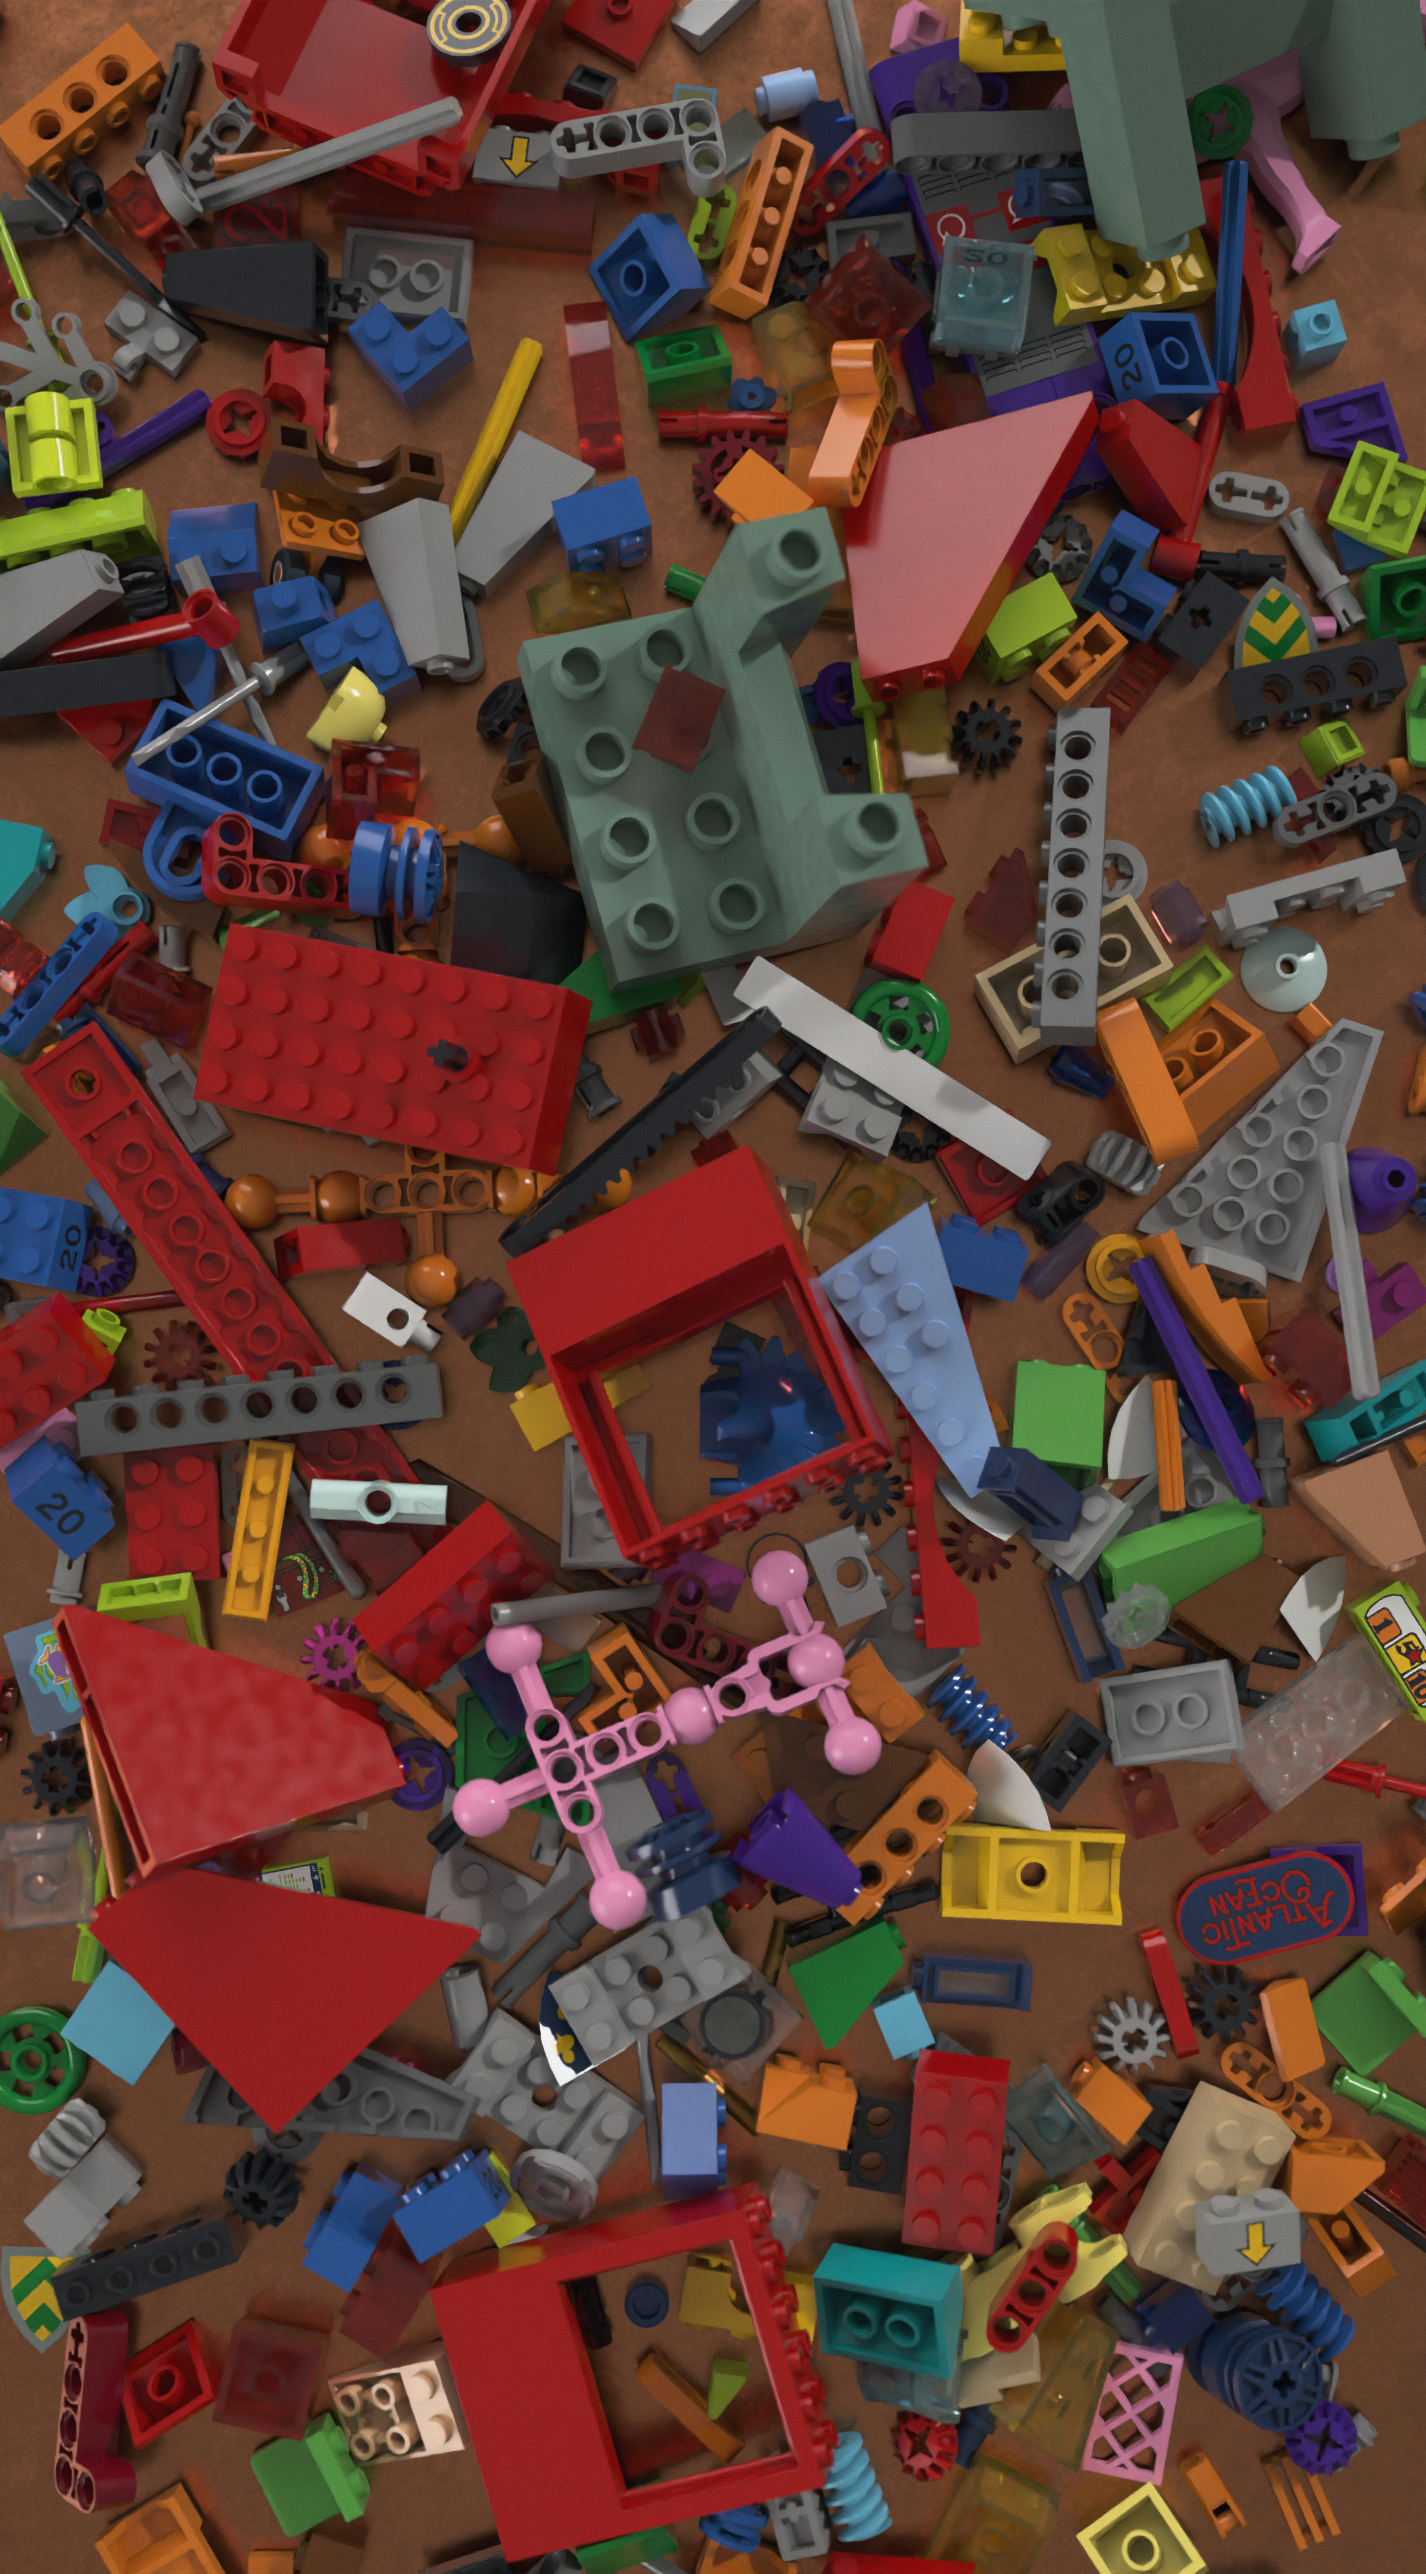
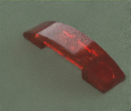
M605 300L563 305L582 462L596 469V473L625 470L624 447Z

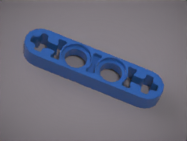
M92 912L78 923L0 1017V1052L8 1058H15L26 1050L113 945L118 929L115 924L101 913Z

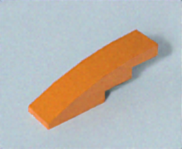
M1174 1229L1150 1234L1138 1240L1137 1243L1144 1257L1153 1258L1186 1328L1205 1352L1238 1385L1258 1383L1269 1379L1236 1297L1220 1300L1205 1263L1189 1266Z

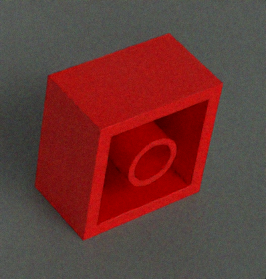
M913 881L884 908L880 921L887 924L884 931L878 928L875 929L863 961L871 964L869 968L891 978H905L921 983L955 898Z

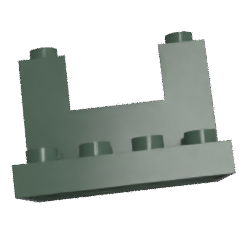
M963 0L965 9L1000 14L1004 30H1021L1046 21L1049 36L1060 38L1099 238L1136 247L1138 259L1142 261L1164 260L1184 252L1190 246L1188 231L1206 223L1185 99L1297 48L1311 138L1346 140L1350 159L1358 161L1370 160L1396 151L1401 146L1399 131L1426 118V50L1420 0Z
M825 507L736 524L692 607L523 641L516 663L541 752L544 754L571 852L572 862L610 994L752 961L757 956L762 958L856 936L929 866L908 793L830 795L791 658L846 579Z

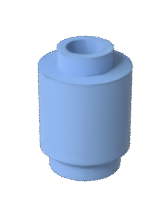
M799 67L760 77V87L754 88V98L758 114H766L769 122L809 113L810 107L819 105L818 88L812 69L802 71Z

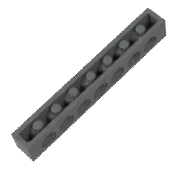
M1058 708L1057 725L1048 726V751H1055V763H1046V790H1053V802H1044L1043 828H1051L1050 841H1042L1041 867H1048L1049 873L1048 880H1040L1039 907H1047L1046 920L1037 921L1036 943L1037 947H1044V961L1035 960L1034 987H1042L1041 1001H1033L1032 1028H1040L1041 1045L1095 1046L1111 708ZM1074 755L1086 756L1084 759L1074 760L1070 758ZM1073 793H1081L1085 795L1078 799H1072L1067 797L1068 795ZM1070 832H1080L1083 834L1077 838L1065 836ZM1068 871L1081 873V875L1074 878L1063 876ZM1067 910L1079 913V915L1073 918H1065L1060 914ZM1065 950H1072L1077 953L1072 958L1058 956L1060 952ZM1064 990L1072 991L1076 994L1070 999H1060L1055 996L1058 992Z
M427 1355L401 1357V1366L383 1367V1359L356 1362L357 1370L339 1372L338 1364L311 1367L312 1375L294 1377V1370L287 1369L266 1372L267 1380L250 1382L249 1374L222 1377V1385L205 1387L204 1379L177 1382L178 1390L160 1392L159 1384L133 1386V1395L115 1397L114 1389L89 1391L87 1393L88 1400L75 1403L81 1457L440 1418L444 1415L439 1362L428 1363ZM396 1377L404 1381L407 1386V1395L404 1400L393 1402L386 1398L383 1392V1385L388 1378ZM352 1382L360 1387L362 1400L358 1406L349 1407L341 1402L339 1389L343 1383ZM300 1387H308L315 1392L317 1405L313 1411H302L296 1406L294 1396ZM255 1392H263L270 1397L272 1410L268 1416H258L251 1410L250 1399ZM210 1397H218L225 1402L227 1415L223 1421H214L206 1414L205 1405ZM166 1402L177 1404L182 1411V1419L177 1426H170L161 1418V1408ZM121 1407H128L136 1414L137 1424L132 1431H125L117 1424L116 1414Z

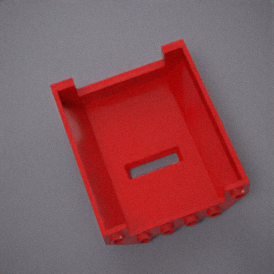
M242 0L211 61L216 86L229 100L235 99L238 96L253 111L250 119L261 130L306 149L442 99L454 97L458 100L459 106L463 111V118L458 125L346 165L421 197L432 195L435 188L444 186L448 191L458 190L466 178L551 0H505L512 15L514 29L507 43L498 50L499 56L492 62L475 68H457L448 65L447 59L442 57L439 59L433 54L426 27L371 5L373 0ZM442 0L402 1L432 12L436 4ZM469 26L462 32L475 31L479 26Z

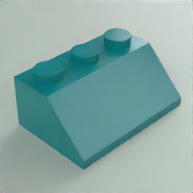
M833 2243L813 2274L822 2353L950 2379L953 2374L964 2310L960 2266Z

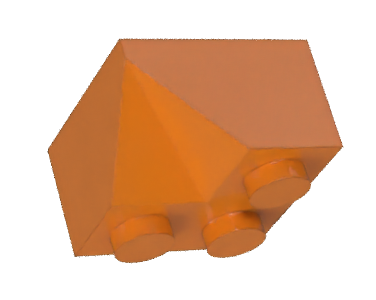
M776 2054L775 2059L765 2057L754 2108L756 2132L846 2151L857 2099L852 2075L845 2074V2068L830 2063H820L819 2068L801 2065L802 2059L787 2054Z

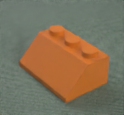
M1212 996L1171 1032L1156 1042L1197 1137L1281 1068L1265 1034ZM1114 1077L1113 1080H1114L1115 1084H1116V1085L1119 1087V1089L1121 1090V1088H1120V1086H1119V1083H1118L1116 1077Z

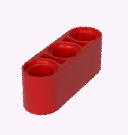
M1053 2221L1046 2224L1039 2231L992 2300L987 2315L986 2338L995 2350L1002 2353H1013L1021 2349L1075 2272L1078 2264L1079 2238L1076 2231L1069 2224L1062 2221ZM1052 2244H1060L1065 2246L1069 2252L1063 2256H1054L1046 2248ZM1027 2281H1035L1044 2289L1037 2293H1031L1026 2291L1021 2285ZM1001 2318H1010L1018 2326L1013 2329H1005L997 2321Z

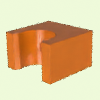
M751 448L713 491L724 504L735 512L731 517L734 524L818 508L811 497Z

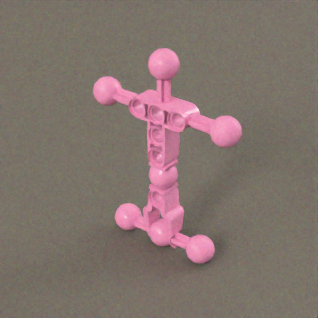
M771 1551L758 1559L753 1567L751 1576L754 1592L766 1604L778 1607L789 1634L752 1649L747 1656L748 1664L717 1681L712 1689H710L709 1685L703 1686L704 1690L695 1687L679 1689L668 1698L664 1707L662 1705L656 1707L657 1713H640L578 1741L565 1715L554 1708L536 1662L541 1655L543 1644L541 1634L532 1622L502 1626L493 1625L487 1634L485 1644L487 1657L494 1667L512 1675L528 1714L525 1726L526 1734L539 1768L500 1785L493 1780L484 1778L470 1780L463 1785L455 1795L452 1807L454 1820L460 1829L470 1836L486 1837L493 1835L502 1829L508 1820L510 1810L550 1793L561 1821L567 1829L577 1834L596 1882L592 1886L589 1896L592 1914L606 1928L621 1930L630 1928L641 1919L646 1911L648 1898L646 1888L641 1880L631 1872L620 1869L602 1825L605 1819V1810L594 1784L595 1782L661 1754L670 1743L673 1747L679 1746V1743L691 1746L701 1744L713 1736L719 1725L720 1727L726 1725L724 1719H742L766 1710L773 1716L781 1717L817 1700L830 1726L825 1735L824 1750L826 1758L832 1767L848 1775L863 1774L873 1768L881 1755L882 1742L880 1734L872 1723L864 1718L855 1717L844 1692L851 1681L841 1677L845 1665L843 1650L835 1639L827 1634H822L825 1622L813 1621L802 1597L807 1589L809 1579L807 1568L802 1560L789 1551ZM789 1651L787 1659L789 1673L795 1682L804 1687L805 1690L775 1701L770 1693L771 1682L762 1675L759 1665L764 1661ZM730 1686L740 1687L746 1695L744 1704L735 1710L724 1708L720 1702L721 1693ZM549 1716L556 1717L560 1725L557 1736L550 1741L540 1740L537 1735V1725L540 1720ZM648 1722L657 1723L661 1727V1739L654 1746H642L637 1738L639 1728ZM607 1740L615 1741L620 1751L617 1760L610 1765L599 1764L595 1755L598 1745ZM562 1759H573L577 1765L575 1778L565 1784L557 1782L554 1776L556 1764ZM580 1801H589L595 1810L594 1819L587 1826L579 1827L572 1821V1808Z

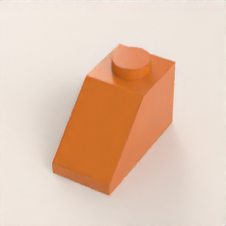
M1097 2055L1090 2063L1084 2061L1076 2069L1070 2080L1073 2086L1069 2091L1075 2101L1124 2145L1128 2143L1153 2110L1139 2088L1119 2072H1114L1110 2065L1101 2060Z
M1350 2203L1337 2214L1321 2213V2219H1305L1359 2300L1397 2275L1385 2252Z

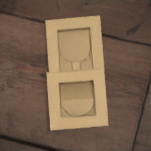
M1034 2331L1024 2346L1016 2352L1002 2353L993 2349L981 2357L968 2359L956 2364L957 2404L960 2409L1003 2400V2388L1041 2381L1039 2340Z

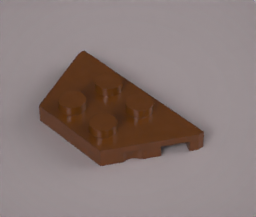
M768 1710L759 1712L773 1794L778 1791H782L785 1794L786 1787H789L801 1798L817 1819L864 1832L922 1768L928 1758V1755L882 1742L880 1758L873 1768L863 1774H843L832 1767L825 1755L824 1741L825 1735L830 1729L829 1726L787 1714L781 1717L773 1716Z

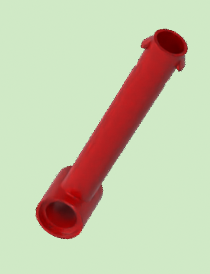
M1216 381L1219 394L1203 406L1202 416L1200 417L1194 441L1200 444L1202 448L1188 526L1170 530L1168 534L1159 533L1148 565L1149 572L1187 583L1191 581L1199 558L1201 544L1192 541L1221 441L1225 420L1228 416L1235 391L1231 384L1223 381Z
M201 589L189 596L182 607V612L88 633L82 636L71 638L66 636L49 647V654L53 664L57 665L101 659L200 636L210 648L220 649L229 645L237 637L240 630V622L212 590Z

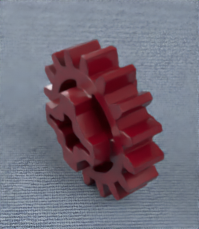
M727 430L726 441L721 443L717 437L713 436L710 438L711 451L704 448L699 449L698 459L701 463H695L692 466V476L698 478L692 481L693 493L701 494L698 498L700 509L707 508L708 506L712 507L710 519L713 521L722 514L726 516L728 527H732L734 523L731 517L735 512L724 504L713 491L749 448L784 475V464L775 463L778 459L777 448L768 451L764 450L766 445V438L764 436H761L756 442L750 441L749 430L743 432L741 439H735L732 430ZM725 457V461L720 467L713 468L720 459Z

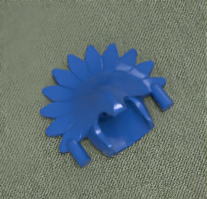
M777 1335L770 1338L762 1354H760L748 1337L741 1339L740 1347H712V1365H739V1376L723 1378L700 1385L699 1457L738 1466V1478H710V1495H734L842 1444L833 1435L846 1430L840 1413L833 1411L837 1406L829 1388L825 1387L826 1381L819 1365L808 1369L810 1354L808 1345H800L787 1357H785L781 1339Z

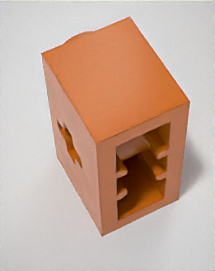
M1097 611L1035 671L1029 686L1058 713V708H1068L1121 657L1128 641Z

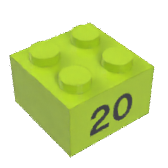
M1052 572L1007 595L974 653L990 684L1003 678L1004 682L1016 679L1027 671V664L1038 658L1045 662L1071 637L1070 633L1078 617Z

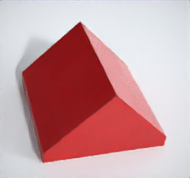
M191 2320L137 2354L125 2364L122 2401L133 2443L138 2450H141L218 2400L229 2379L197 2325Z

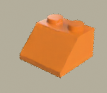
M1295 2134L1296 2138L1271 2188L1276 2190L1282 2189L1299 2210L1300 2218L1321 2219V2213L1337 2214L1384 2173L1385 2161L1364 2140L1324 2136L1316 2140H1307Z

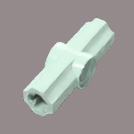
M313 1479L310 1492V1518L368 1521L373 1524L397 1522L445 1525L448 1485L391 1483L386 1480L368 1482ZM380 1490L388 1494L391 1499L390 1510L385 1513L374 1512L368 1505L369 1493Z

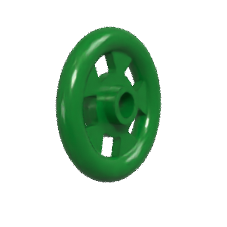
M886 979L868 987L854 1001L849 1013L864 1022L869 1011L881 1015L875 1030L882 1034L883 1041L887 1046L895 1050L907 1049L909 1051L918 1044L924 1052V1055L921 1057L922 1060L935 1068L942 1061L950 1042V1019L943 1002L929 987L911 979ZM889 997H909L908 1010H889ZM928 1012L932 1020L933 1031L920 1034V1026L915 1017ZM894 1023H902L905 1027V1034L900 1039H893L890 1036L889 1030ZM888 1038L891 1039V1040H893L894 1042H896V1043L899 1044V1045H894V1044H892V1043L888 1040Z
M27 2006L14 2009L0 2017V2052H11L9 2059L11 2070L0 2071V2106L22 2115L48 2113L65 2104L79 2088L85 2073L86 2052L79 2049L74 2043L60 2034L69 2021L63 2014L46 2007ZM30 2024L34 2037L23 2039L18 2043L13 2030ZM52 2032H55L61 2038L66 2047L58 2054H55L53 2047L45 2040ZM29 2052H35L40 2056V2066L34 2067L27 2062V2054ZM55 2065L66 2072L63 2080L56 2088L45 2080L52 2073ZM17 2079L24 2083L35 2085L31 2097L23 2096L13 2091Z

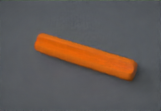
M1157 1380L1152 1383L1151 1389L1160 1509L1165 1512L1181 1511L1185 1508L1177 1383L1174 1380Z

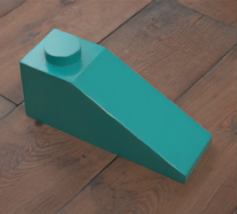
M0 819V933L44 881L46 869L52 868L56 857V844L52 843L53 837L44 828Z
M1426 1359L1418 1360L1380 1379L1381 1393L1378 1397L1371 1400H1356L1353 1393L1331 1403L1305 1421L1304 1424L1321 1461H1332L1341 1452L1365 1441L1377 1439L1383 1433L1413 1420L1426 1411Z

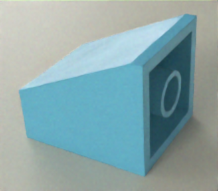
M112 1956L60 2034L110 2069L116 2076L121 2077L127 2083L134 2086L156 2058L177 2026Z

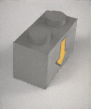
M503 125L489 128L475 157L473 181L476 197L561 207L564 177L560 176L552 165L550 135L552 132L544 130L534 133L517 132Z
M1263 2188L1257 2190L1254 2194L1235 2197L1218 2195L1209 2201L1195 2203L1196 2254L1212 2277L1301 2263L1299 2210L1282 2189Z

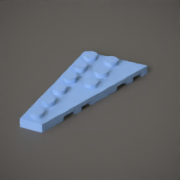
M926 1201L819 1275L818 1278L829 1300L971 1499L985 1490L978 1489L977 1484L990 1447L1001 1446L932 1221L928 1202Z

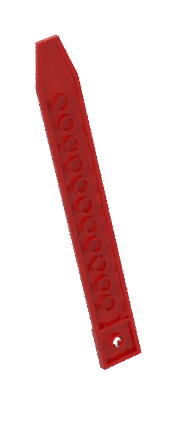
M92 1021L20 1071L234 1375L249 1374V1381L255 1382L267 1380L266 1372L293 1369L294 1377L312 1375L311 1367L337 1364L152 1103L146 1091L97 1022ZM79 1072H82L85 1076L93 1074L96 1081L92 1084L94 1091L89 1095L84 1091L77 1094L73 1089L78 1083L75 1076ZM351 1382L341 1385L339 1389L341 1402L349 1407L358 1406L362 1398ZM300 1387L295 1393L294 1401L300 1410L309 1412L315 1409L317 1396L312 1389ZM255 1392L251 1399L264 1416H268L272 1410L270 1397L263 1392ZM380 1424L278 1435L282 1442L295 1444L293 1458L311 1483L313 1479L368 1482L386 1480L391 1483L422 1484ZM380 1490L369 1493L368 1505L374 1512L385 1513L390 1510L391 1499L388 1494ZM447 1518L445 1525L397 1522L373 1524L368 1521L338 1520L376 1575L387 1587H390L454 1530Z

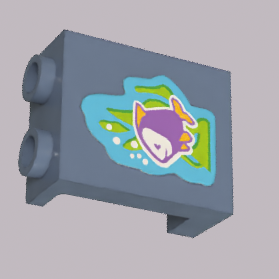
M98 1604L86 1607V1609L97 1612ZM55 1618L3 1634L34 1737L48 1733L51 1741L77 1733L75 1724L80 1723L81 1718L84 1716L51 1624Z

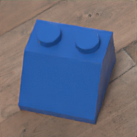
M640 213L588 267L627 342H632L686 315L712 289L673 214Z
M257 502L171 511L167 535L171 580L181 598L189 596L175 565L197 555L200 556L216 594L267 587Z

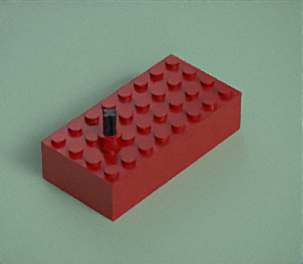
M230 923L193 1099L234 1110L555 1177L593 1001L566 987Z

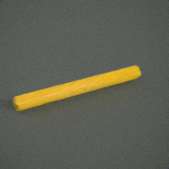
M523 338L520 340L449 506L455 548L477 508L541 358L542 345L532 339Z

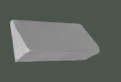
M692 0L670 20V24L700 54L758 0Z

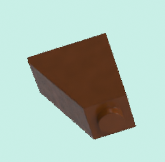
M541 753L502 766L490 794L532 872L540 875L548 873L549 876H558L568 872L573 868L571 852L544 754Z
M1264 1553L1178 1603L1162 1624L1216 1661L1231 1659L1233 1672L1238 1675L1251 1662L1281 1614L1279 1609L1300 1577L1293 1573L1292 1568L1286 1562L1278 1558H1271Z

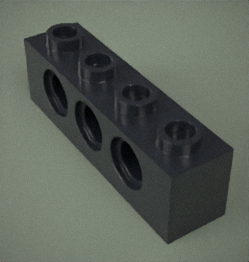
M1393 635L1228 670L1218 685L1229 732L1243 730L1244 735H1254L1270 728L1269 724L1285 721L1286 726H1296L1312 719L1311 715L1327 712L1328 717H1338L1354 711V706L1368 703L1370 708L1373 709L1388 706L1396 702V697L1407 687L1408 683L1397 637ZM1347 672L1358 673L1364 681V687L1353 686L1347 679ZM1304 681H1314L1319 684L1322 689V696L1309 694L1305 689ZM1268 689L1276 692L1280 698V704L1271 705L1267 703L1262 696V690Z
M226 2205L61 2263L50 2277V2281L63 2322L238 2262L246 2248V2244L236 2214H229L230 2206Z

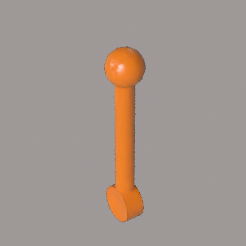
M188 111L184 115L186 128L178 158V163L183 170V156L191 145L194 129L200 124V116L195 111Z

